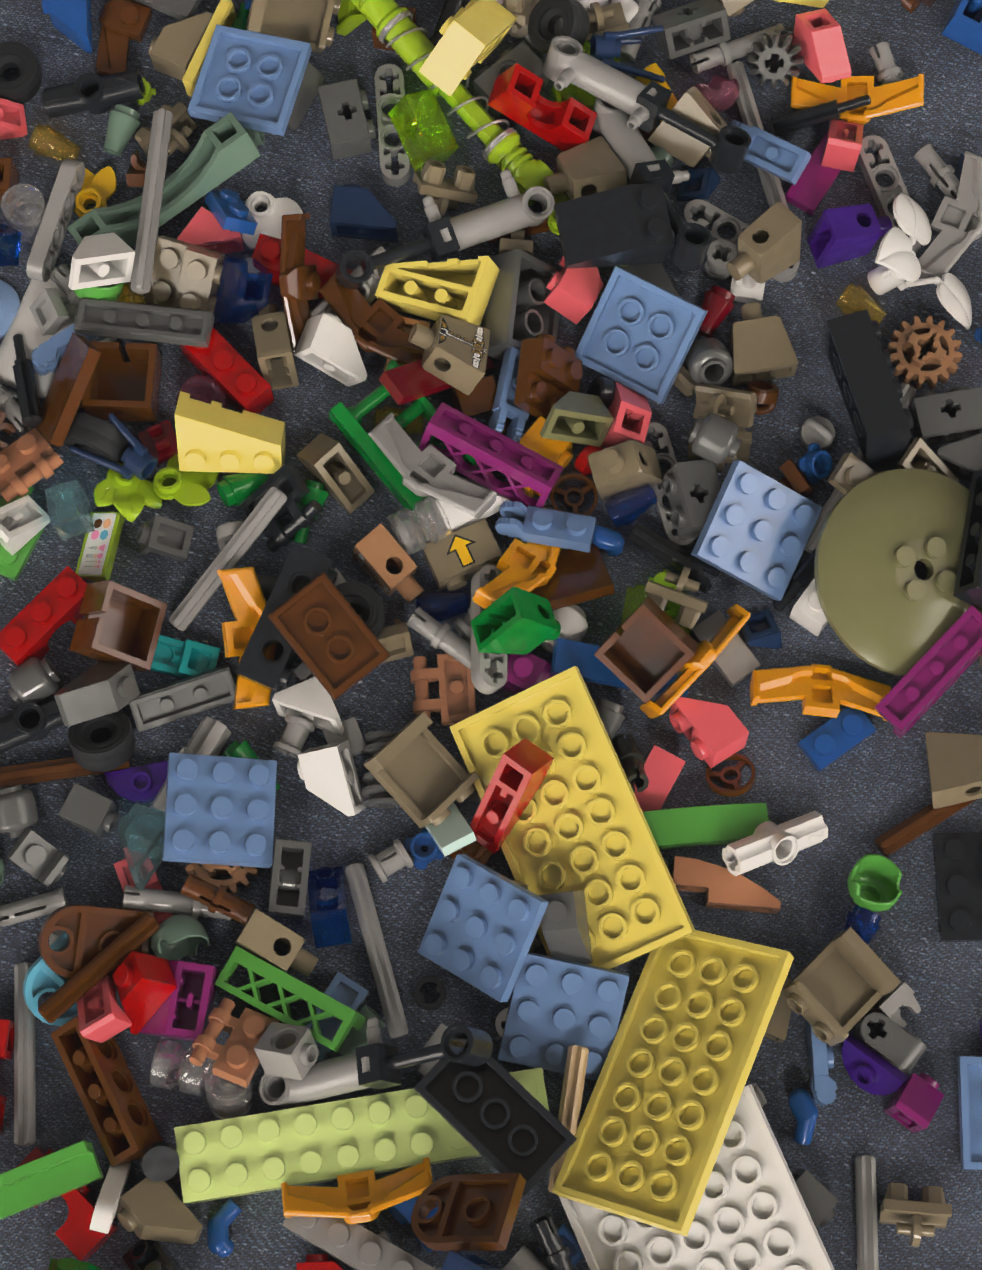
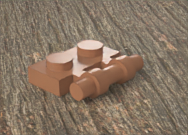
M35 427L0 452V494L7 503L17 496H20V498L29 493L28 488L42 478L47 480L55 474L53 471L64 463Z
M447 653L437 654L438 668H427V657L425 656L413 658V670L410 672L411 683L415 686V701L412 702L413 714L417 716L424 711L431 719V713L441 712L442 725H454L476 714L475 690L471 680L470 669ZM439 681L440 698L429 699L428 683Z
M223 998L220 1005L213 1008L208 1016L209 1024L204 1033L199 1034L192 1045L194 1050L189 1057V1061L196 1066H202L207 1057L215 1060L212 1066L213 1075L247 1088L260 1064L254 1047L271 1022L279 1023V1020L246 1007L240 1018H235L231 1016L236 1006L231 999ZM222 1030L230 1033L224 1046L216 1042Z

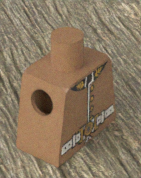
M382 523L354 546L352 558L388 596L397 590L410 604L425 591L412 577L416 572L417 565ZM390 566L396 567L399 573L391 574L386 568Z

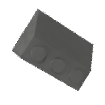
M518 248L490 257L500 271L485 310L481 327L491 330L488 355L503 362L505 350L514 347L521 350L522 340L536 338L538 334H550L556 338L558 335L560 313L545 304L544 300L550 291L546 288L548 281L556 270L559 272L560 270Z

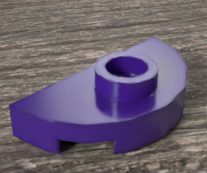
M168 761L106 772L104 774L109 786L119 797L127 799L132 803H147L155 799L166 781Z
M849 1035L843 1042L842 1058L844 1067L849 1077L861 1089L873 1095L885 1096L902 1088L910 1079L852 1035Z

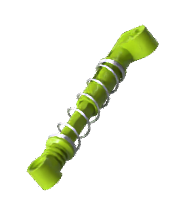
M350 0L376 29V36L382 44H386V48L391 46L408 65L406 71L411 68L427 86L428 90L426 93L431 91L435 97L442 96L452 107L446 116L456 112L472 131L467 136V139L476 134L486 145L483 158L489 164H496L498 167H501V171L510 170L520 194L532 187H544L543 178L553 175L551 169L543 161L533 159L531 153L527 154L528 150L522 147L520 142V135L514 128H509L508 120H494L487 113L489 105H486V109H484L477 99H484L488 103V98L484 96L473 97L467 90L469 77L466 79L465 87L460 83L456 91L451 96H448L419 72L435 46L428 39L427 29L418 28L412 21L413 13L406 7H400L394 0ZM505 122L507 129L503 130L497 123ZM528 200V205L533 206L538 201Z

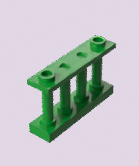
M394 359L388 363L386 371L399 367ZM381 384L354 407L348 406L346 408L340 401L330 409L329 419L416 522L428 511L429 507L426 504L429 501L428 498L416 495L402 484V475L360 425L363 422L361 418L390 396V393ZM426 397L411 401L412 404L394 418L402 429L421 414L428 422L430 421L436 409ZM432 436L429 443L437 446L442 440ZM468 454L462 455L466 463L472 466L478 465L475 458Z

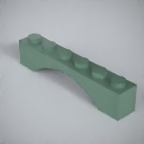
M232 112L203 131L196 147L187 160L164 181L159 227L261 156L248 133ZM142 195L121 204L94 208L69 225L67 229L78 245H80L85 236L115 233L127 245L132 247L136 244Z

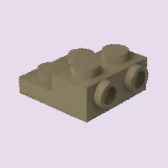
M164 235L159 236L156 244L150 292L146 293L145 302L163 307L211 311L215 316L220 303V298L216 297L218 286L223 283L227 272V266L223 265L225 254Z

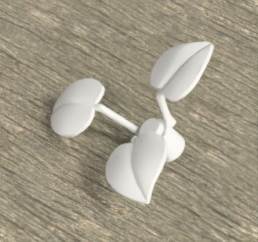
M903 193L899 194L893 201V214L901 230L894 227L884 235L875 263L880 264V266L869 271L867 275L870 287L876 294L883 295L896 287L902 291L908 287L935 284L937 286V297L943 307L966 330L970 329L972 323L971 300L965 286L956 276L951 273H945L942 275V278L936 276L919 279L921 266L915 252L912 251V246L916 243V240L923 246L929 244L932 236L931 225L926 213L915 200Z

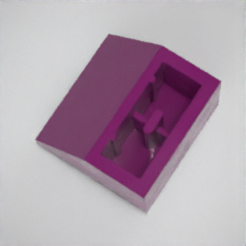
M168 960L178 987L138 1034L195 1041L199 1034L204 1033L209 1024L208 1016L214 1005L217 988L215 982L218 979L219 970L213 965Z

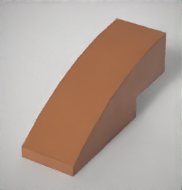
M675 856L673 859L671 877L677 891L706 893L705 908L777 914L781 908V901L743 875L734 876L727 868L699 859Z

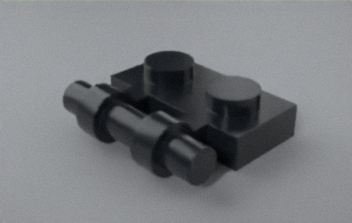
M285 463L241 504L246 515L249 516L271 487L278 488L287 496V501L263 530V532H266L269 529L273 535L266 542L267 547L273 552H276L281 546H288L295 539V534L301 528H308L315 521V516L322 510L321 505L315 500H312L306 506L301 501L310 490L294 464ZM289 511L293 518L284 524L281 517Z

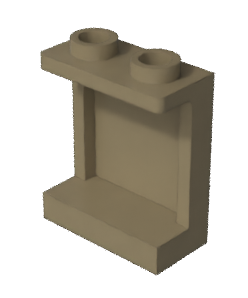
M252 0L245 30L310 43L312 52L321 54L325 46L330 47L332 44L335 28L330 27L332 14H338L341 0Z
M424 711L410 720L363 764L420 829L431 823L436 827L451 814L448 807L455 800L461 803L475 791L472 784L480 777L476 771L468 774L427 727L433 721Z
M849 927L835 935L782 989L781 993L787 998L788 1006L795 1013L802 1015L812 1026L815 1036L832 1047L845 1041L849 1036L848 1032L882 996L892 992L901 981L861 937Z

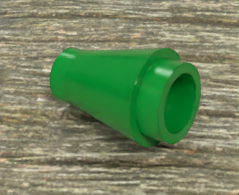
M235 473L223 476L222 480L216 483V487L221 500L227 508L233 505L238 507L269 478L267 474Z

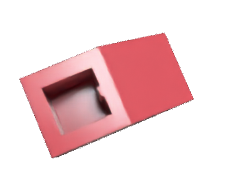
M825 8L796 14L792 45L801 44V51L797 55L804 57L803 63L820 83H831L851 77L852 71L839 23Z
M562 256L558 264L563 268L560 272L556 270L548 281L546 288L550 291L544 303L577 325L590 311L604 285L597 267L566 269L564 256Z
M615 382L614 399L608 408L614 420L602 446L608 448L628 440H636L644 444L652 415L646 396Z
M679 697L671 705L669 719L673 728L678 733H683L690 741V746L695 756L699 760H705L710 768H713L745 747L749 731L728 705Z

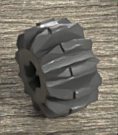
M775 30L773 40L770 39L768 34L763 33L761 35V43H752L751 49L754 53L749 54L747 62L756 64L750 69V74H762L758 81L760 85H763L767 78L771 79V88L773 89L777 87L778 79L785 86L789 85L791 81L790 76L798 77L800 70L797 66L804 62V57L796 55L801 51V44L798 43L790 46L793 35L788 34L785 40H781L779 30ZM772 54H779V65L772 64Z

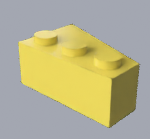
M471 0L465 8L461 7L454 17L450 16L439 30L443 36L419 72L448 96H451L463 79L466 80L471 75L472 71L470 69L477 62L481 64L501 43L517 20V17L496 0Z
M478 256V259L470 260L451 258L445 262L428 263L427 260L392 263L385 266L375 296L395 311L437 321L441 315H447L480 326L500 269L489 256Z
M180 391L174 414L179 471L274 474L284 465L286 455L285 422L246 410L239 413L222 408V403L213 400L211 404L190 398L189 393Z

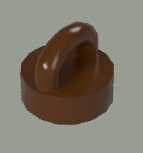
M750 381L746 384L745 391L755 392L757 395V404H767L765 406H757L756 415L768 414L775 409L779 397L778 386L766 381Z

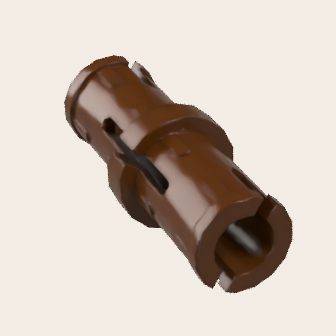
M191 872L180 891V894L209 907L208 911L212 913L217 911L244 926L255 904H251L227 892V887L223 885L217 887L193 875Z

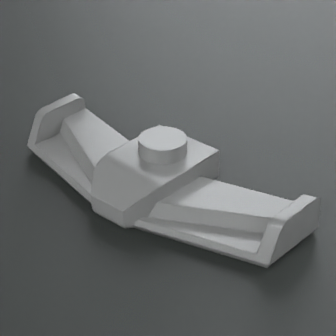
M965 151L957 199L944 196L931 224V229L939 234L918 259L921 266V279L936 276L942 278V275L948 273L969 245L982 236V156Z
M392 412L368 434L402 475V484L416 495L422 497L432 496L477 519L495 503L497 497L495 491L489 492L453 475L457 464L431 444L421 452L394 419Z

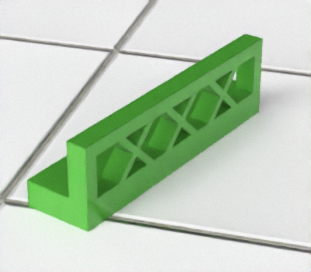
M238 946L235 947L215 982L216 986L284 1024L306 1027L305 1025L312 1023L314 1031L311 1029L310 1031L314 1040L337 1053L351 1028L360 1031L367 1019L350 1007ZM240 965L248 970L251 983L235 988L228 984L237 966ZM256 975L260 976L263 979L257 981ZM269 984L276 985L280 1000L264 1004L261 1000L259 988ZM252 990L254 997L246 994L245 992ZM285 991L291 993L293 996L287 997ZM303 1000L308 1003L310 1017L295 1021L291 1017L289 1004ZM282 1007L284 1014L275 1009ZM316 1008L320 1009L323 1012L317 1014ZM334 1017L342 1022L332 1041L322 1036L319 1025L320 1020Z
M83 1140L0 1174V1220L104 1178L92 1142Z

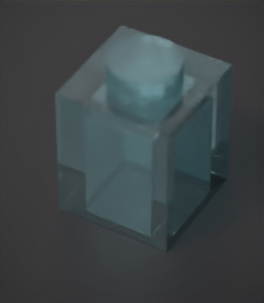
M78 479L62 482L57 486L45 489L50 524L61 540L95 531L89 496Z

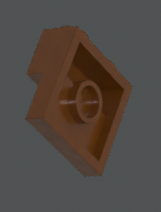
M538 334L536 338L525 339L521 343L514 405L537 419L540 416L547 419L553 404L569 391L579 393L580 380L583 375V362L575 357L576 351L570 347L558 346L556 344L557 338L550 334Z

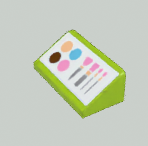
M91 512L75 571L82 579L96 582L110 580L125 522L124 517L119 512Z

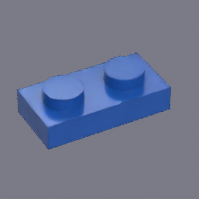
M221 189L220 192L211 190L207 193L204 202L222 229L254 236L258 223L240 199L239 194L228 189Z
M847 707L838 714L837 718L830 719L799 741L798 746L816 770L821 772L874 734L877 729L863 711Z

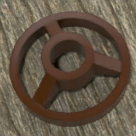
M578 473L566 474L557 480L550 492L551 506L553 510L561 511L554 502V493L564 499V504L568 509H571L574 514H578V509L584 503V496L590 490H593L594 503L587 512L581 514L590 516L597 506L598 491L593 481L588 477ZM568 479H580L588 484L581 490L572 487L565 491L557 487ZM571 494H577L580 497V501L573 504L567 498Z
M735 753L724 761L736 760L740 762L735 767H725L721 772L711 771L713 768H710L709 765L707 766L705 773L707 785L718 795L725 797L742 795L750 790L755 782V767L747 757ZM745 765H747L752 775L750 780L740 787L742 783L741 772ZM727 776H735V777H737V778L734 779V780H726V779H725ZM710 778L720 782L725 789L717 787Z

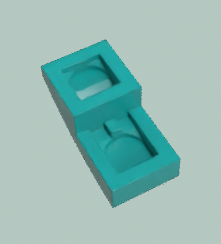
M159 635L150 670L188 678L216 669L220 648L189 639L181 641Z

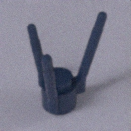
M662 25L616 32L604 31V34H592L590 55L617 70L660 83L665 82L664 76L613 61L614 58H619L621 45L641 44L643 38L634 36L662 32L664 30Z
M109 413L108 418L128 440L127 449L121 458L124 466L73 445L69 448L71 452L116 471L128 480L134 475L140 480L148 478L158 464V459L148 452V448L141 444L113 413Z

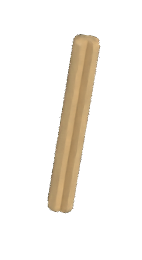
M569 1045L567 1050L558 1121L574 1136L579 1125L589 1054L587 1047L579 1045ZM568 1150L551 1168L548 1190L553 1194L555 1193L552 1189Z

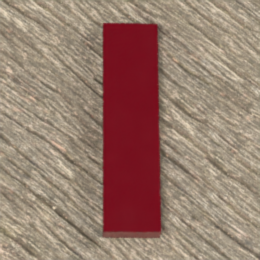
M488 356L484 376L491 374L496 368ZM422 359L384 371L379 378L398 405L449 389L453 386L424 370L421 366Z

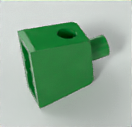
M517 587L510 588L470 621L478 651L482 653L528 654L545 640H556L561 631L560 623L555 620L548 599Z

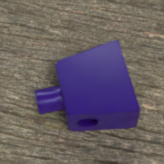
M870 204L824 210L807 238V243L817 269L867 255L879 237H883L892 228V222L888 215L876 217L874 209Z

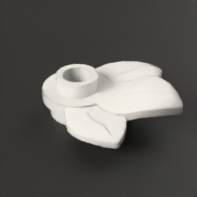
M264 191L254 192L246 200L245 206L258 224L254 236L241 233L243 241L247 247L253 250L260 233L281 239L282 216L303 214L301 208L290 198H274L271 194ZM259 206L267 207V210L264 212L256 211Z

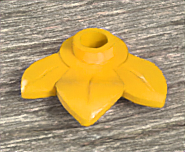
M111 166L101 169L96 175L85 168V179L81 191L75 198L76 206L74 212L79 218L92 210H86L89 204H96L94 208L107 207V200L115 193L117 187L116 176Z

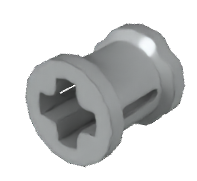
M719 239L709 245L704 265L706 274L711 279L718 281L725 280L731 276L727 269V264L737 257V251L732 242Z
M287 714L284 719L287 722L280 740L274 742L273 748L289 757L299 759L298 754L302 753L306 739L310 732H314L315 726L305 719Z
M398 838L393 840L392 846L376 855L371 853L367 856L383 884L388 881L387 877L400 869L414 866Z

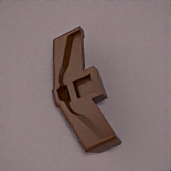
M111 0L104 5L98 19L101 28L95 74L100 77L127 70L130 39L142 42L153 15L151 8L133 0Z
M310 213L283 215L281 224L280 293L283 299L293 352L296 350L307 319H310L307 300L319 299L318 292L321 286L316 265H305L306 219H310Z
M336 272L320 288V293L342 323L352 330L356 344L365 352H376L404 365L423 358L424 349L408 342L409 334L400 330L405 324V319L380 298L370 306L358 289H348L342 286L336 278Z

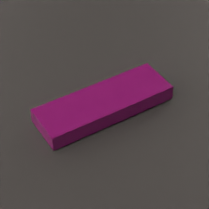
M828 131L811 155L812 157L795 185L792 184L785 194V199L788 203L813 216L842 172L839 169L821 166Z

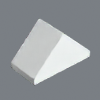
M29 495L0 507V544L13 556L39 533L52 518Z
M316 677L274 694L272 701L279 716L294 715L309 721L316 728L325 729L342 736L344 727L331 696Z

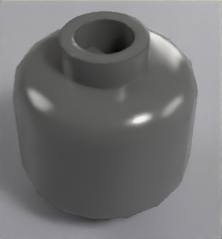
M702 338L691 345L686 356V365L692 379L697 384L703 383L720 386L725 383L733 371V361L727 347L715 338Z
M709 413L705 418L699 417L688 442L692 443V452L695 455L714 464H721L727 456L734 459L742 440L737 438L739 428L736 423L715 413Z
M32 656L9 673L11 687L7 690L11 698L19 706L27 702L38 703L60 690L59 681L62 679V676L48 658L40 659Z
M19 784L0 790V833H8L10 839L21 837L27 828L30 829V826L35 825L39 821V813L33 792L29 789H23L22 785Z

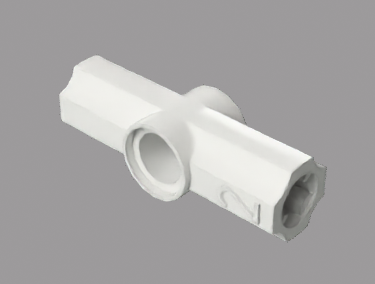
M816 811L779 825L766 821L755 829L753 835L730 843L727 847L722 848V859L728 871L734 876L770 862H775L781 866L787 865L793 861L798 851L823 842L824 839L828 838V827L823 820V816Z

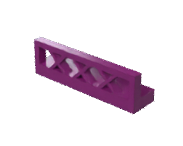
M443 402L428 422L418 446L422 452L431 444L457 464L455 471L513 502L523 503L526 507L543 508L564 468ZM434 436L444 441L447 449H440L429 443L431 437ZM468 454L475 458L478 465L472 466L466 463L462 455ZM498 470L505 474L508 481L502 482L496 479L492 471ZM529 487L540 493L538 501L526 495L522 488Z
M971 605L875 706V711L893 726V733L900 739L982 654V613Z

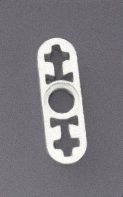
M130 1162L115 1167L110 1165L95 1205L89 1230L109 1234L118 1209L120 1197L125 1189L131 1167Z

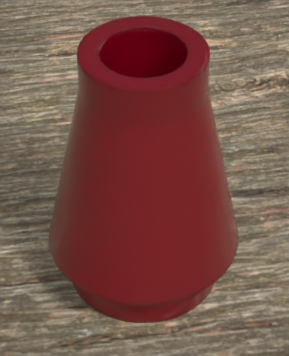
M712 285L709 291L704 292L701 308L708 312L698 334L706 338H712L716 329L735 307L733 304L735 296L731 292Z

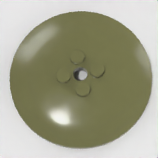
M908 468L886 471L869 477L851 488L835 504L823 524L816 545L814 559L815 584L819 602L828 623L842 643L858 658L881 671L904 677L971 606L953 596L970 491L947 476L923 469ZM917 561L924 563L927 567L928 573L924 580L918 578L915 574L914 566Z

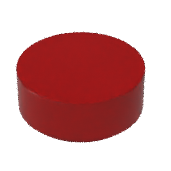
M587 445L577 456L575 468L584 476L590 475L592 472L587 456L605 448L603 446Z

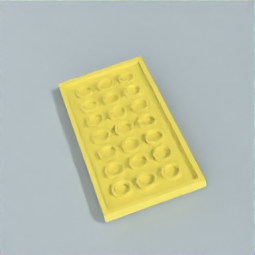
M573 666L449 727L469 774L476 771L480 776L474 782L480 800H482L503 753L524 738L554 758L541 786L501 845V848L515 881H522L527 884V890L536 895L584 890L593 963L588 965L613 969L695 932L694 926L578 667ZM540 923L537 932L547 955L551 956Z
M698 930L651 951L575 1133L577 1140L568 1150L552 1191L560 1197L687 1237L794 960L793 955L786 950Z

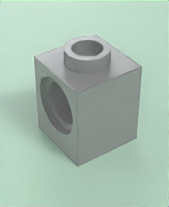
M271 1022L254 1047L266 1075L303 1081L320 1055L309 1027Z

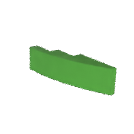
M766 803L696 806L643 812L659 850L688 849L698 845H726L753 835L755 829L761 823L769 821Z

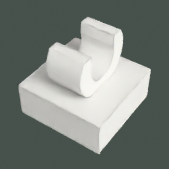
M748 274L740 280L732 277L730 292L735 296L734 301L742 303L757 302L761 306L765 282L757 283Z

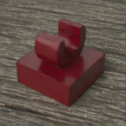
M168 419L138 433L141 443L148 448L149 453L158 459L157 465L178 454L176 434Z

